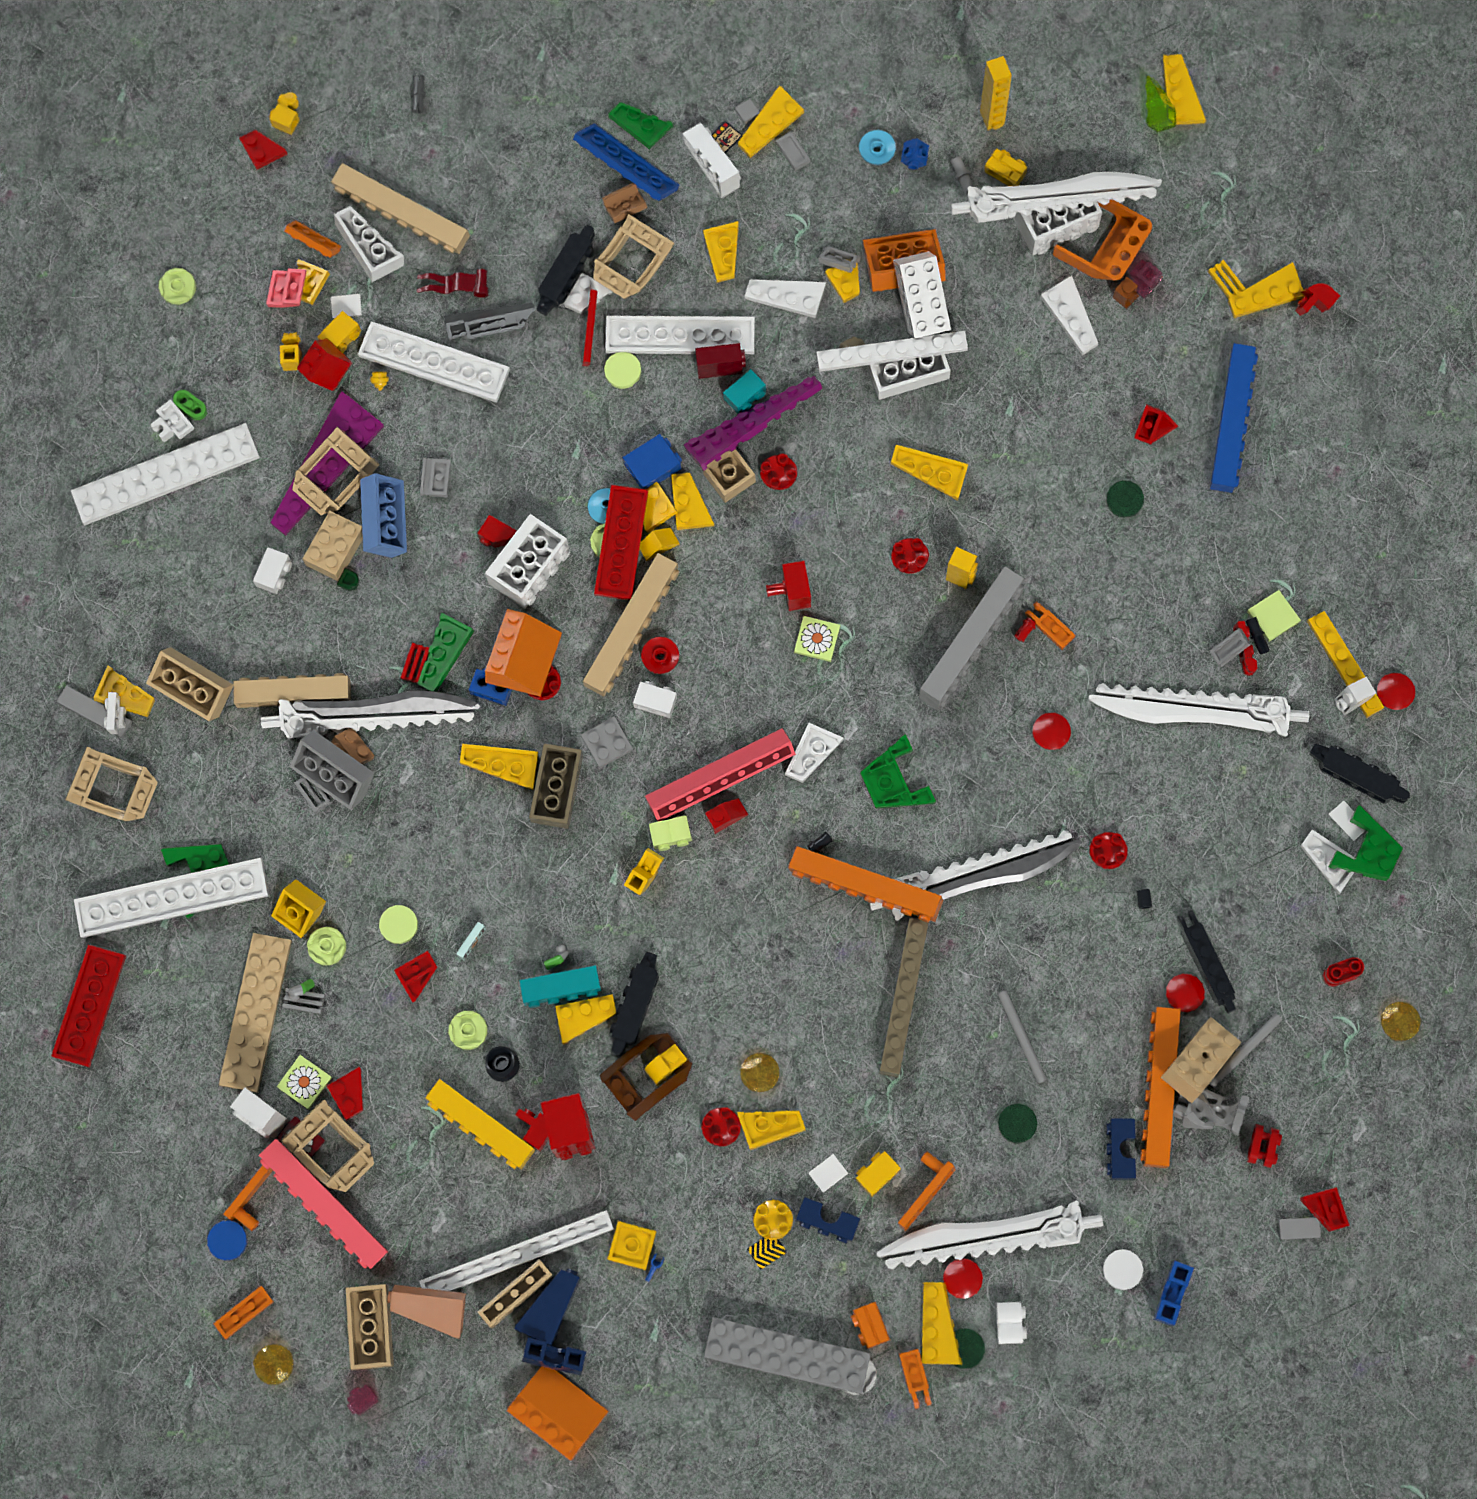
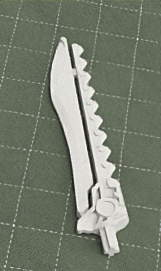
M1092 172L1067 180L1037 185L983 186L981 190L977 187L969 186L967 187L968 201L951 204V213L955 215L970 212L971 217L977 223L1008 219V217L1013 218L1016 216V213L1028 216L1034 210L1043 214L1047 212L1048 208L1059 212L1063 209V206L1074 210L1078 207V204L1091 207L1094 205V202H1099L1106 205L1112 199L1121 203L1125 201L1126 197L1137 201L1141 195L1152 199L1156 196L1157 192L1153 187L1161 186L1162 180L1123 172Z
M1102 683L1096 688V692L1099 694L1123 696L1125 698L1089 695L1088 698L1089 701L1113 713L1153 724L1172 722L1215 723L1254 729L1266 733L1276 731L1278 735L1286 737L1288 736L1289 721L1309 722V711L1290 710V705H1288L1286 698L1283 696L1255 694L1252 696L1248 694L1245 695L1244 699H1241L1235 693H1231L1225 698L1218 691L1208 696L1202 690L1197 691L1195 695H1191L1186 689L1180 690L1178 694H1175L1169 688L1163 689V692L1159 693L1155 688L1149 687L1144 692L1136 685L1130 687V690H1126L1120 684L1110 689ZM1133 698L1247 711L1248 713L1133 700Z
M1074 1201L1067 1208L1058 1206L1053 1209L999 1221L941 1223L901 1237L878 1251L877 1257L882 1258L909 1252L915 1253L886 1260V1266L894 1270L901 1262H903L904 1266L911 1267L917 1260H920L921 1264L928 1265L933 1258H937L939 1262L944 1263L951 1255L957 1260H962L967 1253H970L972 1257L978 1258L984 1251H987L990 1255H995L1001 1248H1004L1005 1252L1012 1253L1018 1246H1021L1022 1250L1028 1251L1034 1244H1038L1039 1247L1044 1249L1046 1247L1078 1244L1084 1229L1102 1227L1103 1218L1102 1215L1082 1217L1080 1207L1078 1206L1079 1202ZM1063 1216L1058 1219L1047 1221L1040 1231H1034L1019 1235H1013L928 1252L922 1251L925 1249L935 1247H941L972 1240H978L988 1237L1040 1228L1042 1224L1045 1222V1220Z

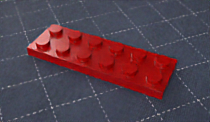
M611 485L594 596L631 600L648 500V490Z
M91 945L87 946L51 1057L90 1068L126 955Z

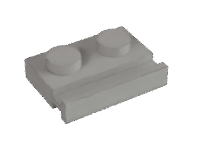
M423 459L420 486L421 496L429 495L432 497L448 498L451 460Z

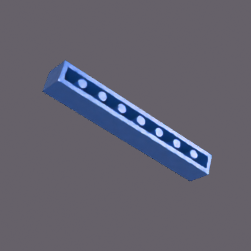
M1234 343L1231 349L1210 484L1211 490L1232 493L1234 487H1238L1240 476H1236L1237 469L1240 470L1242 465V458H1239V455L1244 450L1245 441H1242L1243 434L1246 435L1248 423L1244 422L1245 417H1248L1250 412V406H1247L1248 399L1251 400L1253 389L1250 388V383L1254 382L1256 371H1252L1253 365H1256L1258 360V354L1255 353L1256 347Z

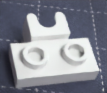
M171 399L156 410L160 417L151 424L154 432L163 429L159 434L163 442L174 436V433L181 440L195 429Z
M108 692V698L105 699L107 717L104 718V727L110 734H118L119 728L126 727L124 722L126 709L120 707V696L116 692Z

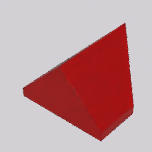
M1146 404L1134 438L1152 445L1153 442L1179 426L1165 411Z

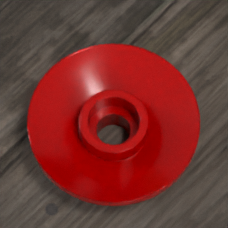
M652 638L642 649V662L653 673H668L676 667L679 661L678 647L669 638ZM662 654L664 659L658 660L657 656Z

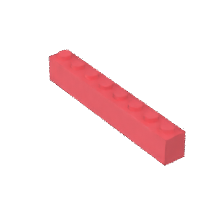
M783 728L645 795V798L657 822L662 821L796 754L790 739Z
M275 1139L259 1155L262 1158L259 1162L267 1170L271 1168L275 1172L273 1176L281 1184L285 1182L289 1186L287 1190L295 1198L299 1196L303 1200L301 1204L308 1212L313 1210L317 1214L315 1219L322 1226L328 1225L331 1229L329 1233L336 1240L340 1238L345 1243L343 1247L351 1255L355 1253L359 1257L357 1261L363 1268L369 1267L372 1269L388 1253L384 1246L278 1139Z

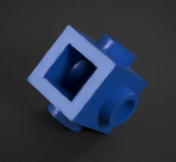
M918 138L904 142L901 163L913 170L926 166L929 145Z

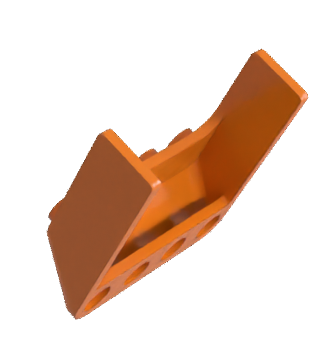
M1112 199L1106 205L1097 202L1100 207L1114 214L1116 222L1091 262L1057 244L1054 247L1053 256L1092 278L1115 281L1121 279L1149 236L1152 230V223L1148 218Z

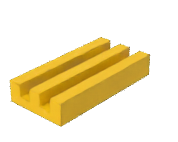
M1224 260L1208 270V273L1228 299L1245 290L1243 284ZM1215 271H1218V273L1221 275V277L1223 278V280L1226 282V284L1231 288V290H1232L1234 293H1231V292L1228 290V288L1225 286V284L1222 282V280L1219 278V276L1215 273Z

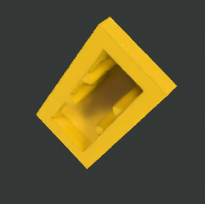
M671 528L653 530L641 541L640 551L647 562L655 558L657 553L662 554L680 543Z

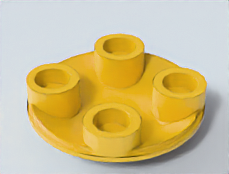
M779 1200L765 1201L757 1207L754 1213V1227L766 1239H781L792 1228V1212L785 1203Z

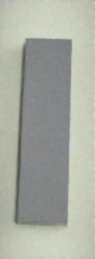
M66 686L57 703L106 729L104 727V718L107 717L105 706ZM125 717L126 727L119 728L118 734H115L121 738L124 737L132 724V721Z

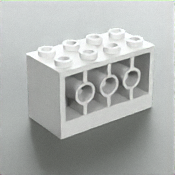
M1094 202V205L1091 207L1078 204V207L1074 210L1063 206V209L1059 212L1048 208L1047 212L1043 214L1035 210L1028 216L1016 213L1013 219L1033 256L1037 253L1038 255L1045 253L1049 248L1055 247L1056 244L1061 246L1065 241L1070 239L1076 240L1081 234L1086 232H1094L1099 227L1102 211L1098 203Z
M924 252L893 260L908 333L914 338L951 330L936 256L931 252Z
M530 514L485 572L489 585L524 609L528 605L531 606L536 599L535 595L538 591H542L546 587L547 579L556 574L560 562H564L568 558L570 549L567 538Z

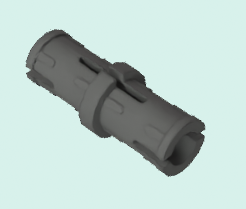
M418 75L413 76V91L411 92V97H413L412 112L417 113L418 106V114L424 112L425 77L420 75L419 82Z

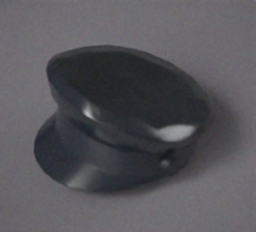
M498 1046L491 1049L487 1054L485 1067L492 1079L505 1082L516 1076L519 1071L520 1062L517 1054L512 1049Z

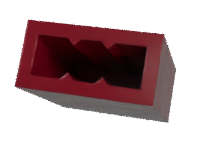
M740 343L695 348L699 379L743 374L742 367H746L745 350L741 349Z

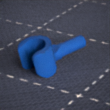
M657 1253L654 1254L651 1260L652 1266L645 1279L650 1282L656 1269L660 1268L665 1260L663 1257L661 1262H657L655 1260Z

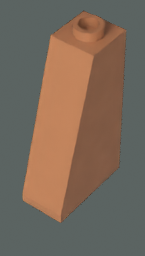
M394 1285L393 1290L389 1291L387 1303L391 1304L390 1311L452 1337L460 1338L463 1331L466 1293Z

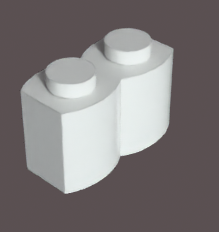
M1021 1302L996 1303L998 1344L1023 1343V1339L1027 1338L1026 1327H1022V1319L1026 1318L1025 1306H1021Z

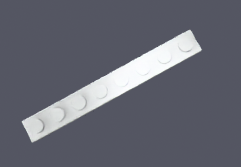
M965 331L818 351L817 360L819 372L963 352L968 351Z

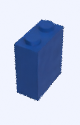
M658 434L622 457L623 464L641 489H647L655 482L660 483L681 470L680 462L682 460L677 452L673 453L670 449L672 446L666 437L663 439L661 434Z

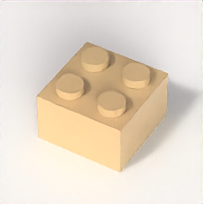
M736 449L732 452L726 451L721 455V460L718 462L712 461L706 465L708 469L703 471L704 476L725 503L756 482L754 472Z

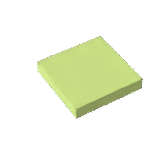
M1280 590L1247 610L1251 618L1257 616L1262 631L1265 632L1263 635L1268 642L1301 621Z

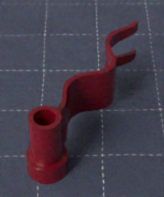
M478 269L476 274L454 273L450 276H441L434 273L417 275V279H431L446 286L426 285L418 288L416 293L434 291L440 294H450L454 291L474 292L475 297L486 298L489 294V288L487 287L488 271Z

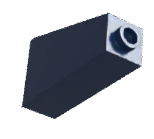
M569 1268L566 1271L561 1269L516 1324L514 1329L553 1346L581 1280L577 1276L578 1272Z

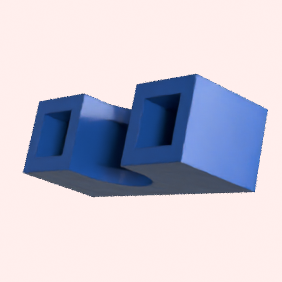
M1177 1261L1172 1262L1153 1320L1171 1327L1175 1326L1181 1308V1301L1188 1287L1193 1267Z

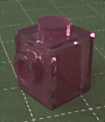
M366 1384L362 1388L358 1386L349 1392L350 1397L347 1398L349 1402L347 1407L353 1415L361 1416L378 1404L380 1400L372 1388Z

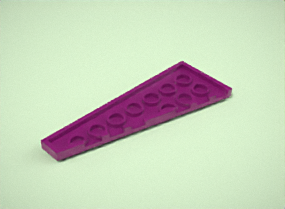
M814 376L805 378L801 383L788 387L786 391L771 396L769 400L756 404L752 409L739 413L735 418L722 422L721 425L714 429H708L698 437L691 438L683 446L686 452L704 471L708 469L706 465L712 461L718 462L721 460V455L726 451H734L739 442L748 441L767 428V423L772 419H780V414L785 410H793L798 401L807 400L823 389L822 385Z
M342 391L302 465L330 436L336 427L346 432L345 434L364 450L384 427L383 423ZM331 448L307 474V477L322 491L326 492L350 463ZM295 478L270 522L284 536L291 531L311 508L308 503L292 490Z

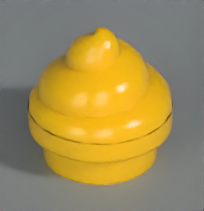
M383 371L372 372V377H370V382L379 391L389 381L387 372Z

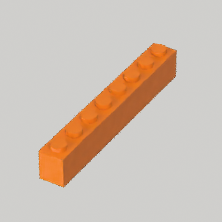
M796 846L788 867L792 875L797 878L803 879L804 876L817 885L824 883L832 890L839 891L841 889L846 891V894L849 896H862L869 903L875 904L876 901L882 903V906L887 909H899L904 915H917L924 922H930V920L935 922L943 903L941 895Z
M1156 1007L1155 1012H1151L1150 1023L1154 1024L1153 1031H1150L1149 1043H1152V1051H1148L1147 1062L1151 1063L1150 1070H1147L1146 1082H1149V1090H1145V1102H1148L1147 1110L1144 1109L1143 1113L1146 1129L1142 1130V1141H1145V1148L1141 1149L1140 1161H1143V1166L1167 1169L1170 1162L1175 1089L1166 1083L1161 1076L1177 1058L1180 1009Z

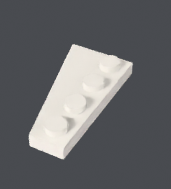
M750 280L745 293V299L816 318L826 282Z

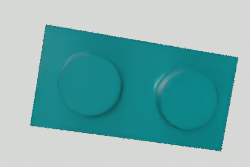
M750 369L723 392V399L739 414L742 411L749 410L756 399L760 400L766 394V384Z

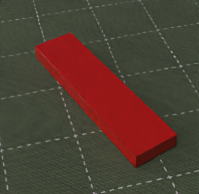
M593 289L590 290L582 366L587 367L590 366L598 294V291Z

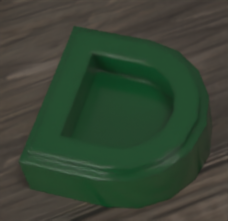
M345 568L337 586L348 591L354 590L359 586V577L355 572Z

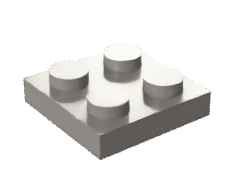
M615 717L581 734L599 768L633 751Z

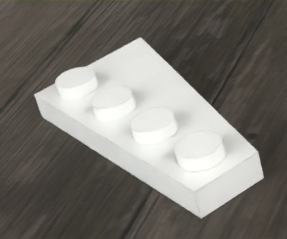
M1072 276L1041 294V299L1082 355L1098 346V341Z

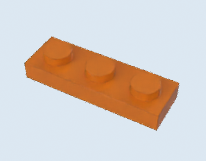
M295 220L286 225L284 232L290 234L292 238L304 242L308 247L318 250L322 255L331 258L340 252V245Z
M260 1286L213 1324L224 1339L227 1340L274 1301L264 1287Z

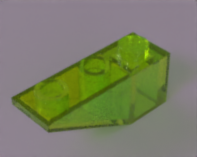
M1149 75L1146 76L1145 89L1147 91L1146 107L1148 115L1146 121L1148 127L1157 133L1176 127V109L1159 82Z

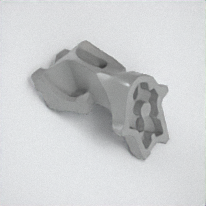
M1204 1089L1193 1103H1190L1180 1094L1179 1101L1188 1103V1107L1177 1104L1173 1116L1183 1120L1182 1126L1185 1128L1213 1129L1214 1126H1221L1238 1135L1250 1097L1242 1095L1240 1101L1235 1105L1226 1106L1221 1105L1225 1102L1226 1097ZM1213 1099L1216 1101V1104H1210L1207 1100ZM1200 1118H1205L1208 1122L1204 1123Z

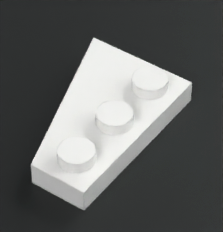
M808 723L795 751L796 755L793 756L785 775L803 783L844 738Z
M1311 830L1300 847L1336 892L1340 894L1354 872L1348 873L1346 872L1347 870L1331 869L1328 866L1337 850L1352 859H1355V857L1316 831Z

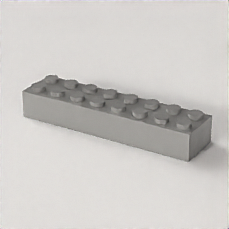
M1007 567L1003 568L920 688V700L937 711L941 706L944 708L950 700L951 691L955 692L958 689L961 677H966L971 669L972 661L976 662L981 655L982 646L989 644L992 639L993 630L997 631L1004 615L1008 616L1012 610L1014 600L1018 601L1023 594L1022 590L1025 587L1023 585V577Z
M713 1317L704 1358L862 1395L871 1354Z

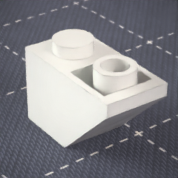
M1365 677L1348 685L1334 700L1336 701L1337 708L1346 715L1370 700L1376 694V691L1368 678Z

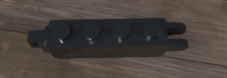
M587 225L580 234L573 233L569 236L538 288L540 301L536 308L537 312L547 316L554 307L558 308L559 304L564 303L567 296L566 292L569 288H573L577 274H581L585 267L586 259L590 258L594 252L592 242L595 233L592 226Z
M1315 743L1309 753L1310 756L1321 763L1319 765L1321 772L1382 804L1388 803L1391 799L1404 804L1410 798L1409 791L1399 786L1400 781L1397 780L1396 776L1379 771V767L1362 762L1360 757L1345 753V750L1339 746L1331 745L1328 748Z
M1192 910L1188 911V917L1193 924L1190 927H1187L1185 919L1181 915L1177 916L1178 923L1182 929V938L1215 1004L1218 1003L1219 1006L1223 1005L1227 1014L1235 1011L1236 1008L1232 1001L1236 999L1234 996L1235 990L1202 923L1198 922Z
M646 952L640 964L637 963L636 968L632 967L629 975V978H631L630 985L625 986L623 992L624 1002L619 1004L616 1015H619L617 1022L612 1023L609 1032L614 1040L611 1050L616 1057H621L627 1044H635L659 979L655 969L657 962L656 954Z

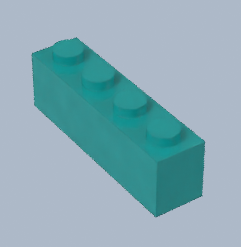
M596 965L519 980L523 1004L529 1008L539 1007L540 1003L548 1002V1004L559 1003V999L567 998L568 1001L576 1000L579 998L578 996L585 994L586 997L598 995L597 992L601 991Z

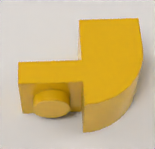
M649 848L646 849L638 865L629 874L624 886L638 895L644 893L656 877L664 857Z
M674 1044L663 1054L654 1058L644 1070L655 1085L658 1086L673 1075L672 1072L685 1063L687 1058Z

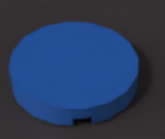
M230 1220L215 1224L207 1237V1245L210 1252L216 1258L224 1261L240 1257L248 1243L244 1228Z

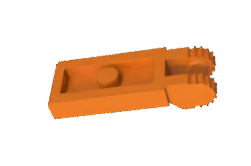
M1035 602L1033 606L1042 616L1038 618L1030 610L1025 612L1026 616L1032 619L1036 626L1063 650L1076 635L1053 613L1046 610L1038 602Z
M919 1349L900 1353L899 1357L909 1394L911 1393L915 1409H918L920 1405L916 1392L921 1390L924 1392V1400L927 1406L932 1405Z

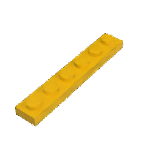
M1323 611L1308 619L1307 623L1346 686L1365 678V675L1326 612ZM1377 694L1359 706L1366 718L1384 709Z

